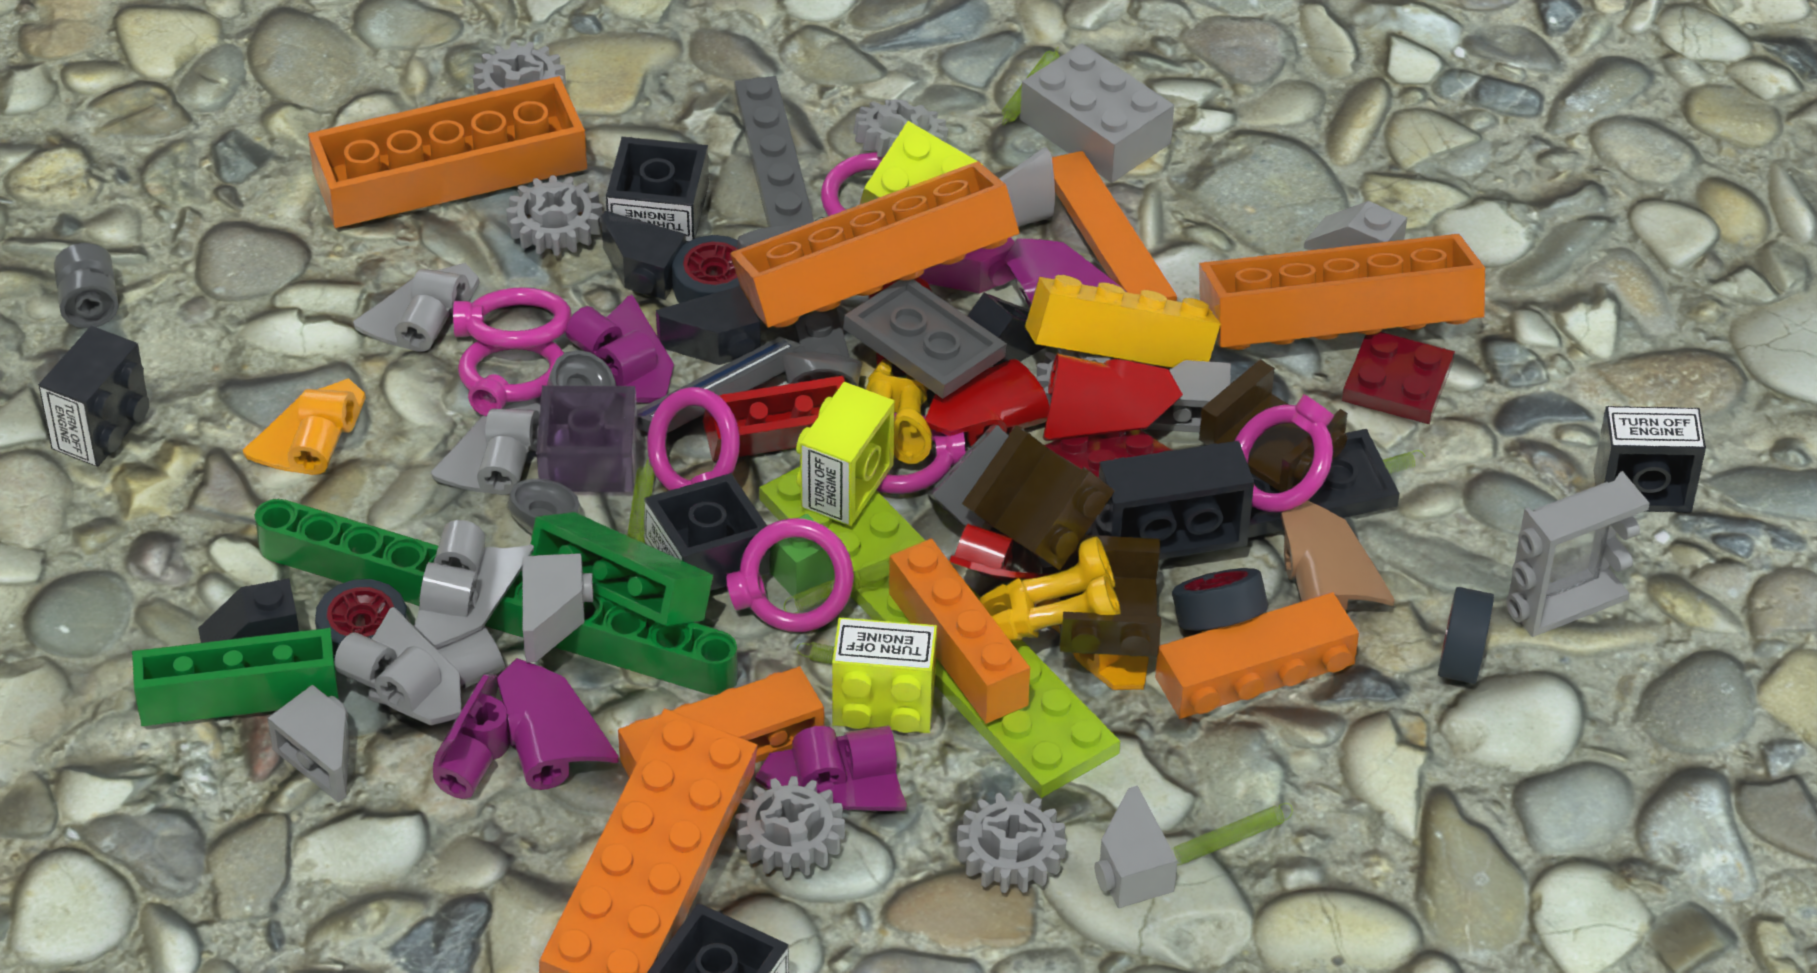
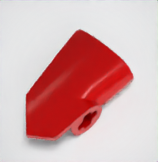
M1057 354L1049 378L1048 393L1052 397L1043 439L1051 441L1146 429L1179 400L1183 393L1169 369L1120 359L1107 360L1103 364Z
M1011 359L985 370L943 399L935 394L925 420L930 429L948 436L964 432L966 440L972 447L990 426L998 425L1005 433H1011L1016 425L1026 429L1046 423L1050 406L1046 393L1036 377L1020 361Z
M969 523L964 528L955 555H951L949 561L952 564L978 572L986 577L1013 582L1017 578L1026 580L1056 574L1009 571L1013 558L1012 548L1014 539Z

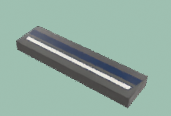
M778 337L638 409L637 428L648 433L652 417L659 405L669 395L680 389L700 387L710 390L717 395L752 390L784 373L782 355L793 352H805L804 345ZM687 406L683 408L671 420L667 433L704 414L705 409L700 406ZM632 412L631 416L634 422V412Z

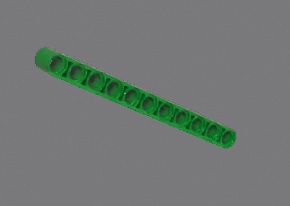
M284 499L268 500L256 509L254 516L260 553L264 558L342 583L355 579L380 581L389 584L397 590L404 602L420 606V592L424 572L428 562L434 563L438 545ZM523 571L519 573L485 624L486 627L523 638ZM593 593V602H584V623L555 646V648L710 695H718L727 689L734 688L738 681L737 644L730 634L694 622L664 626Z

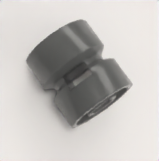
M91 243L73 244L63 249L56 256L54 262L61 316L67 323L82 328H89L91 325L99 327L109 322L116 315L119 308L111 255L105 248Z

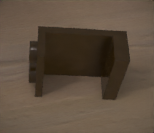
M1261 359L1258 360L1202 407L1199 440L1206 445L1233 442L1242 428L1260 412L1274 406L1289 405L1272 394L1275 368ZM1339 409L1334 414L1335 416L1326 426L1333 444L1332 459L1342 452L1347 442L1345 431L1348 413L1342 409ZM1291 423L1279 424L1266 430L1256 440L1248 458L1250 472L1280 492L1290 490L1303 480L1312 465L1314 457L1312 438L1303 429Z
M1016 425L964 499L962 505L1006 536L1013 538L1015 542L1058 570H1061L1067 559L1076 550L1077 545L1092 523L1103 511L1115 490L1088 469L1077 467Z
M1096 535L1083 536L1076 550L1067 559L1060 572L1074 567L1079 562L1080 543ZM1097 536L1104 547L1115 581L1113 589L1120 604V614L1098 615L1096 613L1063 612L1062 624H1060V652L1157 657L1162 624L1161 617L1157 616L1156 585L1160 539ZM1083 592L1060 597V601L1078 596Z

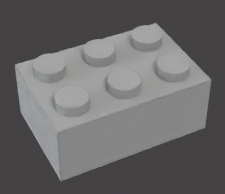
M1083 43L1022 81L1020 120L1068 153L1083 151L1096 172L1111 183L1171 144L1174 104Z

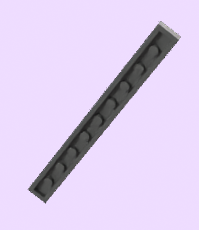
M756 77L734 81L735 97L768 227L804 226L814 222L777 77ZM837 307L824 312L814 310L799 316L798 321L792 324L796 341L804 345L805 352L830 353L849 357Z

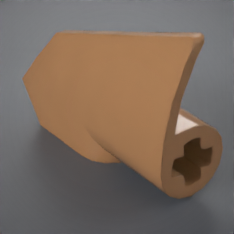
M1308 500L1300 506L1284 511L1281 514L1285 531L1284 562L1289 580H1296L1301 602L1334 592L1345 611L1348 599L1368 600L1394 606V597L1345 519Z

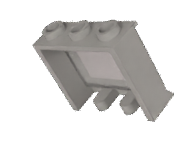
M1623 471L1618 474L1615 481L1605 482L1534 509L1533 512L1529 507L1524 509L1506 604L1511 617L1516 622H1520L1532 637L1629 600L1630 593L1609 569V565H1611L1616 572H1620L1633 566L1632 556L1618 540L1616 532L1623 540L1639 535L1640 527L1633 515L1648 510L1650 503Z

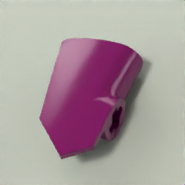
M1017 238L1004 259L1013 273L1029 309L1039 277L1055 279L1056 275H1066L1078 279L1083 285L1098 287L1099 283H1110L1119 286L1064 242Z
M633 295L627 296L607 317L590 306L582 307L573 314L567 324L566 337L583 351L596 355L606 363L612 371L615 387L634 402L636 394V403H652L667 395L674 363Z
M518 658L497 676L502 703L505 705L507 712L511 746L516 745L528 786L533 789L545 790L560 785L568 777L569 762H619L618 754L565 677L530 662L526 663V661Z
M483 674L435 754L433 779L441 790L455 798H470L490 767L492 760L502 757L509 748L510 739L506 707L502 701L496 698L498 691L497 675Z
M889 725L844 732L843 736L837 737L835 730L831 727L814 726L806 728L794 736L792 749L770 753L755 777V781L768 790L771 789V779L776 778L781 786L788 785L791 776H797L798 786L805 787L811 780L817 781V793L820 794L830 789L833 792V803H841L843 810L904 811L907 809V803L896 774V748Z

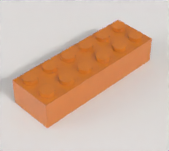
M560 76L308 133L313 174L334 228L533 182L535 178L543 180L550 178L551 175L560 176L587 169L585 130Z
M977 161L733 251L730 255L740 287L758 317L768 328L772 326L786 327L797 322L801 315L814 310L818 312L832 310L841 304V300L855 295H872L880 291L884 284L897 279L911 280L917 278L924 273V269L940 263L950 265L960 262L966 257L967 253L980 248L994 249L1000 247L1007 242V238L1020 233L1006 184Z
M1450 234L1199 263L1200 300L1209 305L1210 310L1221 323L1216 338L1219 346L1232 350H1242L1249 348L1251 344L1270 342L1277 345H1286L1300 338L1314 337L1321 340H1329L1343 333L1358 332L1372 335L1380 333L1383 329L1402 327L1415 330L1421 329L1430 323L1446 322L1459 325L1467 323L1473 318H1482L1485 315V267L1460 234Z
M663 709L539 959V973H647L682 926L754 775L758 744L668 709Z

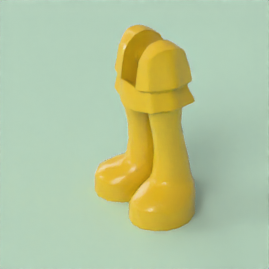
M883 359L868 377L869 382L866 390L895 400L894 412H897V415L894 419V455L899 461L907 464H916L929 455L932 447L931 429L920 412L922 404L927 399L928 388L910 375H907L906 378L893 376V372H891L893 363Z
M1097 536L1080 543L1079 562L1074 567L1038 578L1026 580L1017 578L1007 586L1002 584L980 598L982 605L1010 642L1021 641L1023 637L1038 638L1039 630L1062 624L1063 612L1096 613L1098 615L1120 614V604L1113 589L1115 587L1113 573L1104 547ZM1083 592L1070 599L1035 607L1036 604L1046 600Z

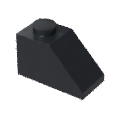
M604 211L601 215L603 249L624 288L666 300L673 289L672 264L676 255L686 243V234Z
M740 286L656 310L657 337L666 350L716 365H722L761 347L760 320Z
M984 292L967 317L1007 343L1005 357L992 366L1011 359L1021 362L1047 347L1035 344L1025 328L1029 309Z
M289 578L240 587L198 627L201 643L299 632L297 612Z

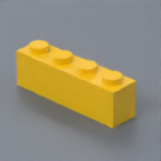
M1056 275L1055 279L1039 277L1025 328L1035 344L1174 368L1185 360L1209 362L1221 323L1210 310L1209 305L1198 299L1184 298L1182 302L1167 300L1164 295L1154 291L1142 290L1139 295L1125 292L1121 287L1110 283H1099L1098 287L1083 285L1078 279L1070 276Z

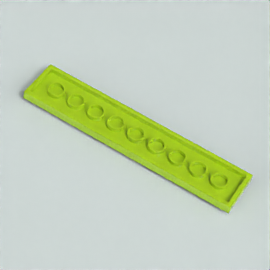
M800 466L759 487V500L779 521L799 518L808 514L815 522L835 533L843 542L850 555L853 572L872 564L875 566L876 563L887 558L889 559L890 555L925 541L877 490L852 526H848L801 508L800 486H797V475ZM889 578L851 592L850 596L872 620L910 623L889 595ZM969 586V588L980 601L981 597ZM1023 640L1012 641L1011 643L1030 666L1028 706L985 724L936 658L935 686L1040 798L1120 754L1121 741Z

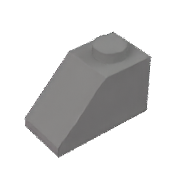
M1366 201L1325 216L1305 240L1304 248L1317 250L1404 240L1407 217Z
M1185 360L1170 369L1169 371L1183 396L1146 429L1200 433L1202 407L1230 385L1231 363Z
M581 554L523 556V638L526 663L537 662L584 623V602H593L592 573H583Z
M311 685L268 717L272 749L339 803L346 798L350 749L347 724L349 715L344 705L336 697H327L319 689Z
M1138 785L1128 788L1101 839L1100 860L1095 862L1094 865L1095 875L1100 888L1104 892L1109 890L1118 908L1174 892L1178 860Z

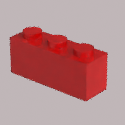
M844 376L718 395L730 407L737 422L740 436L738 457L796 448L801 432L806 427H812L819 416L824 400L835 395L843 382H845ZM705 409L703 423L712 461H716L719 459L721 451L720 430L714 417Z

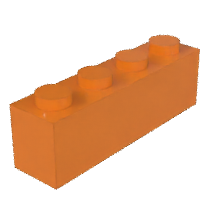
M932 538L890 555L889 595L910 623L937 625L936 658L985 724L1028 706L1030 666Z
M1334 592L1261 614L1241 623L1215 628L1158 646L1155 678L1179 719L1195 714H1205L1223 705L1239 700L1253 699L1259 694L1284 686H1294L1303 680L1328 672H1339L1347 666L1354 665L1359 632Z
M800 666L784 672L773 673L764 679L738 688H730L721 694L692 704H683L671 710L758 744L755 763L766 760L772 752L792 749L794 736L800 731L814 726H824V706ZM660 715L637 720L628 726L618 729L620 762L629 778Z

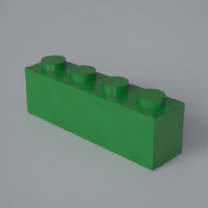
M576 512L536 516L530 545H534V551L531 556L581 554L583 573H592L593 593L664 626L704 621L713 574Z
M325 628L132 651L134 692L141 726L276 711L311 685L315 686L327 697L334 696L339 700L331 629Z

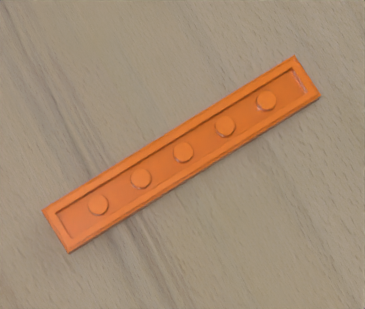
M1078 151L1052 157L1055 193L1109 278L1128 293L1140 295L1142 290H1149L1164 295L1167 300L1177 301L1176 293L1085 153Z

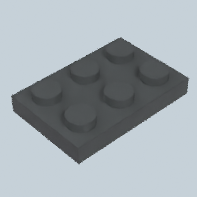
M914 279L898 280L844 315L843 329L942 399L1003 359L1006 353L1007 343Z

